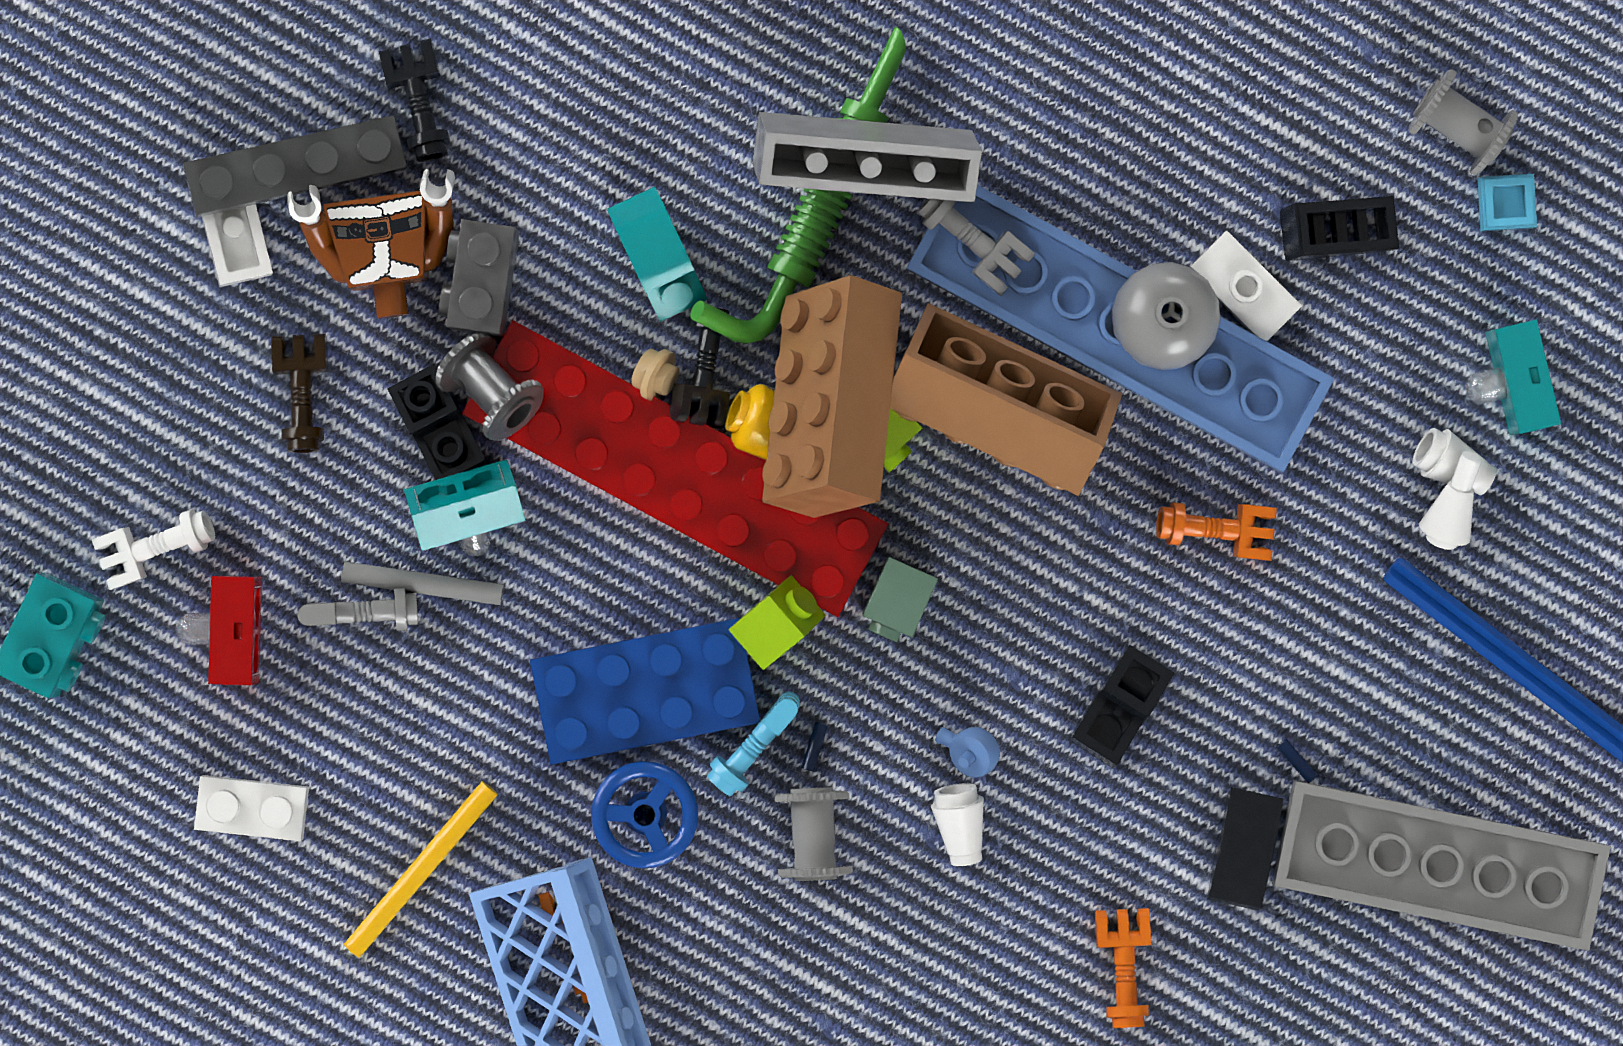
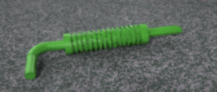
M894 27L860 101L846 98L839 113L843 116V119L888 122L889 117L878 110L906 53L904 36L898 27ZM803 189L807 195L800 196L799 201L803 204L802 206L796 205L794 209L798 215H791L790 221L793 222V225L787 224L785 228L789 234H782L780 238L784 241V245H777L776 249L780 253L779 255L773 253L767 269L778 274L762 310L750 320L737 319L704 301H698L692 307L691 319L729 338L731 341L743 344L758 342L770 335L780 322L786 296L793 294L797 284L810 288L816 276V273L812 270L813 268L819 269L821 265L817 259H824L825 253L821 250L822 248L828 250L830 244L826 240H832L835 235L830 231L831 229H838L839 224L835 221L836 219L842 220L844 215L840 213V210H847L848 205L844 201H851L853 195L842 191Z

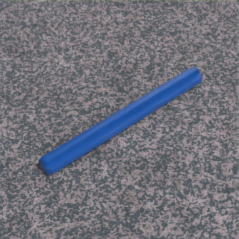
M1398 558L1390 565L1383 577L1387 584L1623 763V725L1408 561Z

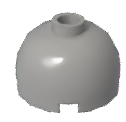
M1174 262L1150 264L1133 273L1117 291L1111 311L1113 331L1124 350L1139 364L1158 370L1182 368L1202 357L1215 341L1221 321L1219 300L1209 281L1192 267ZM1168 303V312L1162 314V308ZM1171 317L1175 322L1168 323L1164 319Z

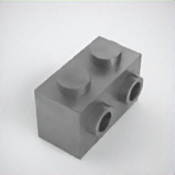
M461 219L460 232L451 230L446 260L448 263H455L452 285L443 284L439 302V316L447 317L446 327L457 331L485 332L493 336H504L520 234L515 227Z

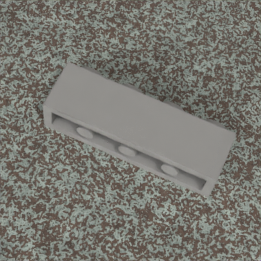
M759 112L752 164L759 185L975 202L982 149L972 130Z

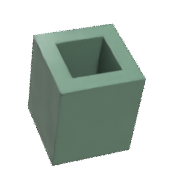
M887 557L862 613V616L872 620L868 630L895 642H898L901 633L912 638L938 578L891 557Z

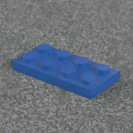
M740 617L530 659L550 764L760 723L761 720L747 651L728 630Z

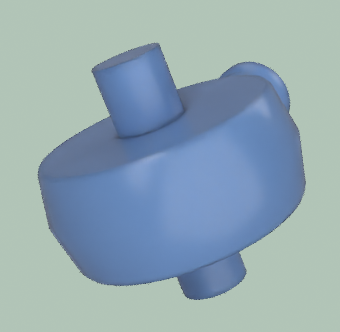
M942 727L936 735V743L950 748V757L953 764L961 773L969 777L977 778L990 773L999 761V745L994 736L983 728L969 727L955 734Z

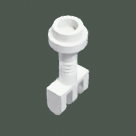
M192 509L180 514V525L134 541L129 527L121 528L92 539L95 550L106 549L115 544L118 553L99 560L102 570L120 564L123 565L125 573L113 575L106 580L109 590L146 578L147 575L142 561L153 558L155 555L158 556L160 553L163 554L188 545L195 553L207 549L208 543L215 540L214 527L208 514L205 511L196 513Z

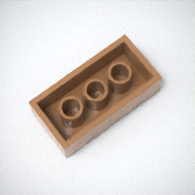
M849 275L786 296L780 318L782 334L779 357L775 364L776 386L774 403L769 415L770 438L768 455L763 467V503L815 518L880 502L901 310V292Z
M928 303L893 377L890 409H893L900 417L906 420L918 421L942 432L955 443L968 444L981 450L1005 466L1017 467L1039 477L1045 484L1054 489L1066 490L1079 496L1106 444L1123 393Z

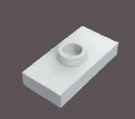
M1225 231L1190 266L1209 281L1219 302L1250 333L1265 341H1268L1302 307L1228 231Z

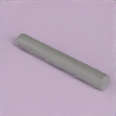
M346 561L342 571V583L390 590L405 588V592L500 606L503 598L504 584Z

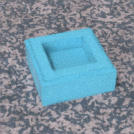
M1534 174L1477 178L1480 232L1533 229L1537 227Z

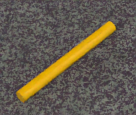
M484 781L480 782L346 940L344 946L351 953L359 958L363 955L497 797L498 793Z

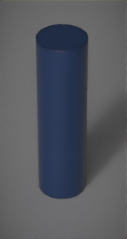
M815 722L801 768L814 772L828 728L827 725Z
M1284 739L1277 745L1276 748L1307 783H1310L1318 776L1315 770L1287 739Z

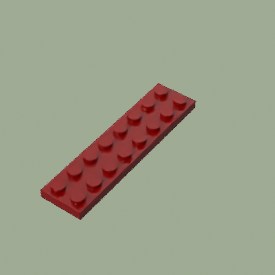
M511 321L492 358L517 384L527 380H537L544 388V396L539 409L530 421L519 431L507 437V439L777 585H780L792 575L801 587L806 588L814 596L817 605L821 609L839 617L889 523L860 507L813 518L763 503V467L766 460L737 449L730 437L706 424L702 426L691 424L689 422L690 415L685 422L673 421L670 417L671 405L656 397H653L652 401L643 398L640 390L633 387L629 382L518 322ZM470 397L462 414L484 425V418L487 414Z

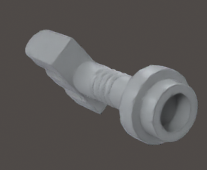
M926 199L917 211L924 218L922 224L929 230H932L939 223L953 236H957L958 240L965 243L971 251L981 258L971 273L995 293L1002 296L1008 287L1000 278L992 274L995 269L999 267L1015 280L1021 273V270L1006 257L1008 253L1012 250L1018 258L1027 263L1034 257L1035 253L1009 231H1004L998 240L994 242L985 233L981 232L980 229H977L975 225L968 222V219L953 207L956 201Z
M394 588L395 599L373 600L371 602L366 601V603L364 601H356L355 603H309L299 609L297 616L300 623L306 626L354 623L355 621L359 623L360 621L366 622V620L368 622H371V620L373 622L396 621L397 631H407V625H418L416 593H406L405 588Z

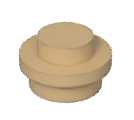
M651 348L641 356L632 375V385L640 390L643 398L652 401L653 397L666 396L671 392L679 376V368L675 366V354L667 349L657 351Z

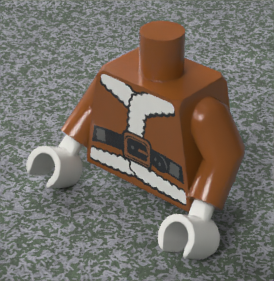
M426 169L423 172L420 191L323 204L324 213L321 212L318 188L314 185H309L312 202L308 205L297 204L293 199L292 192L288 193L289 213L292 218L299 221L311 254L334 281L347 283L348 288L353 291L373 289L377 319L408 315L405 284L428 281L429 271L440 266L448 247L451 230L454 231L453 204L450 198L455 181V175L452 170L447 169L446 185L444 186L433 185L428 178L429 169Z

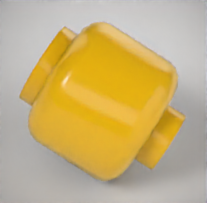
M758 384L751 387L747 392L739 391L735 396L727 414L725 429L731 432V440L737 449L767 460L770 438L769 415L773 408L775 389L764 384Z

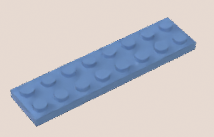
M978 184L975 202L956 201L953 207L966 217L968 222L975 225L977 229H980L981 232L985 233L994 242L998 240L1004 231H1009L1035 253L1029 263L1018 258L1012 250L1008 253L1006 257L1021 270V273L1015 280L999 267L995 269L992 274L1000 278L1008 287L1002 296L995 293L971 273L981 258L971 251L965 243L958 240L957 236H953L939 223L932 230L927 229L906 270L1280 473H1284L1335 379L1221 316L1215 341L1203 356L1182 368L1158 370L1139 364L1118 342L1113 331L1111 313L1117 291L1137 271ZM1168 303L1162 308V314L1168 312ZM1171 317L1164 319L1168 323L1175 322Z

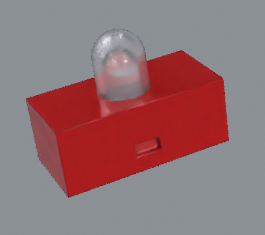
M211 576L210 613H187L177 622L176 632L182 642L189 645H209L208 684L254 685L259 683L262 577Z

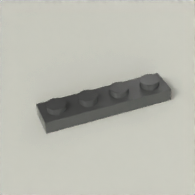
M394 115L183 163L196 218L285 198L290 191L293 196L309 192V185H314L320 190L403 171L407 168Z

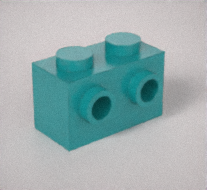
M36 573L0 648V676L48 699L58 697L62 690L69 692L82 669V663L76 661L85 641L92 644L103 626L105 615L99 611L105 600L49 573Z

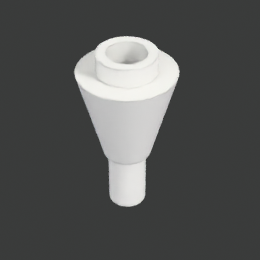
M1469 451L1461 453L1453 479L1447 483L1419 523L1420 529L1426 534V539L1434 546L1452 550L1457 546L1470 543L1474 489L1472 487L1482 462V457L1476 453Z

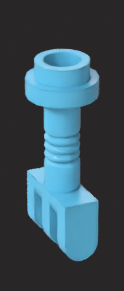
M791 691L784 692L765 713L763 719L752 731V734H749V738L745 739L742 746H739L728 760L720 756L715 757L710 763L712 770L707 777L718 789L728 796H732L736 790L743 792L749 785V781L743 774L759 757L763 749L776 736H779L796 716L800 706L799 696Z

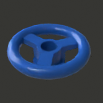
M650 761L629 763L609 774L597 789L591 808L592 828L601 847L616 861L634 868L659 867L675 860L691 843L698 824L697 801L687 781L670 767ZM641 777L658 780L651 791H641L634 794L626 805L609 804L615 791L627 781ZM673 790L681 804L682 822L677 835L668 844L661 827L667 818V807L664 800L669 792ZM640 805H649L654 809L655 819L652 822L644 824L636 819L635 810ZM608 821L626 822L631 830L645 835L653 852H636L624 847L611 833Z

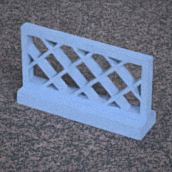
M592 857L469 893L517 1046H565L550 1036L558 1017L580 1030L573 1046H585L589 1037L602 1046H651ZM550 882L558 904L553 916L532 903L539 885ZM526 889L523 896L516 893L517 891ZM501 897L517 908L509 928L495 919L489 899ZM526 915L547 927L539 947L518 934ZM557 934L570 942L574 958L569 967L548 954ZM512 946L533 959L525 979L511 970L508 955ZM542 966H545L564 979L556 998H553L534 985ZM573 985L586 993L590 1005L586 1019L564 1005ZM528 997L550 1010L542 1029L527 1021L524 1006Z

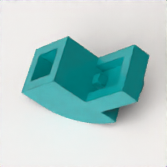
M655 186L607 208L626 253L660 322L693 307L698 301L708 300Z

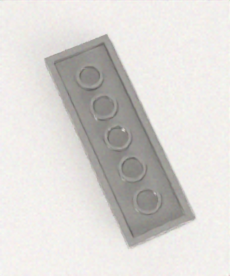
M1293 780L1272 885L1589 951L1611 846Z

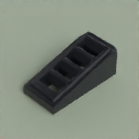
M1394 196L1294 203L1280 210L1286 261L1310 260L1400 249ZM1374 210L1377 240H1369L1366 211ZM1346 213H1352L1355 239L1353 242H1349ZM1324 215H1330L1333 243H1327Z

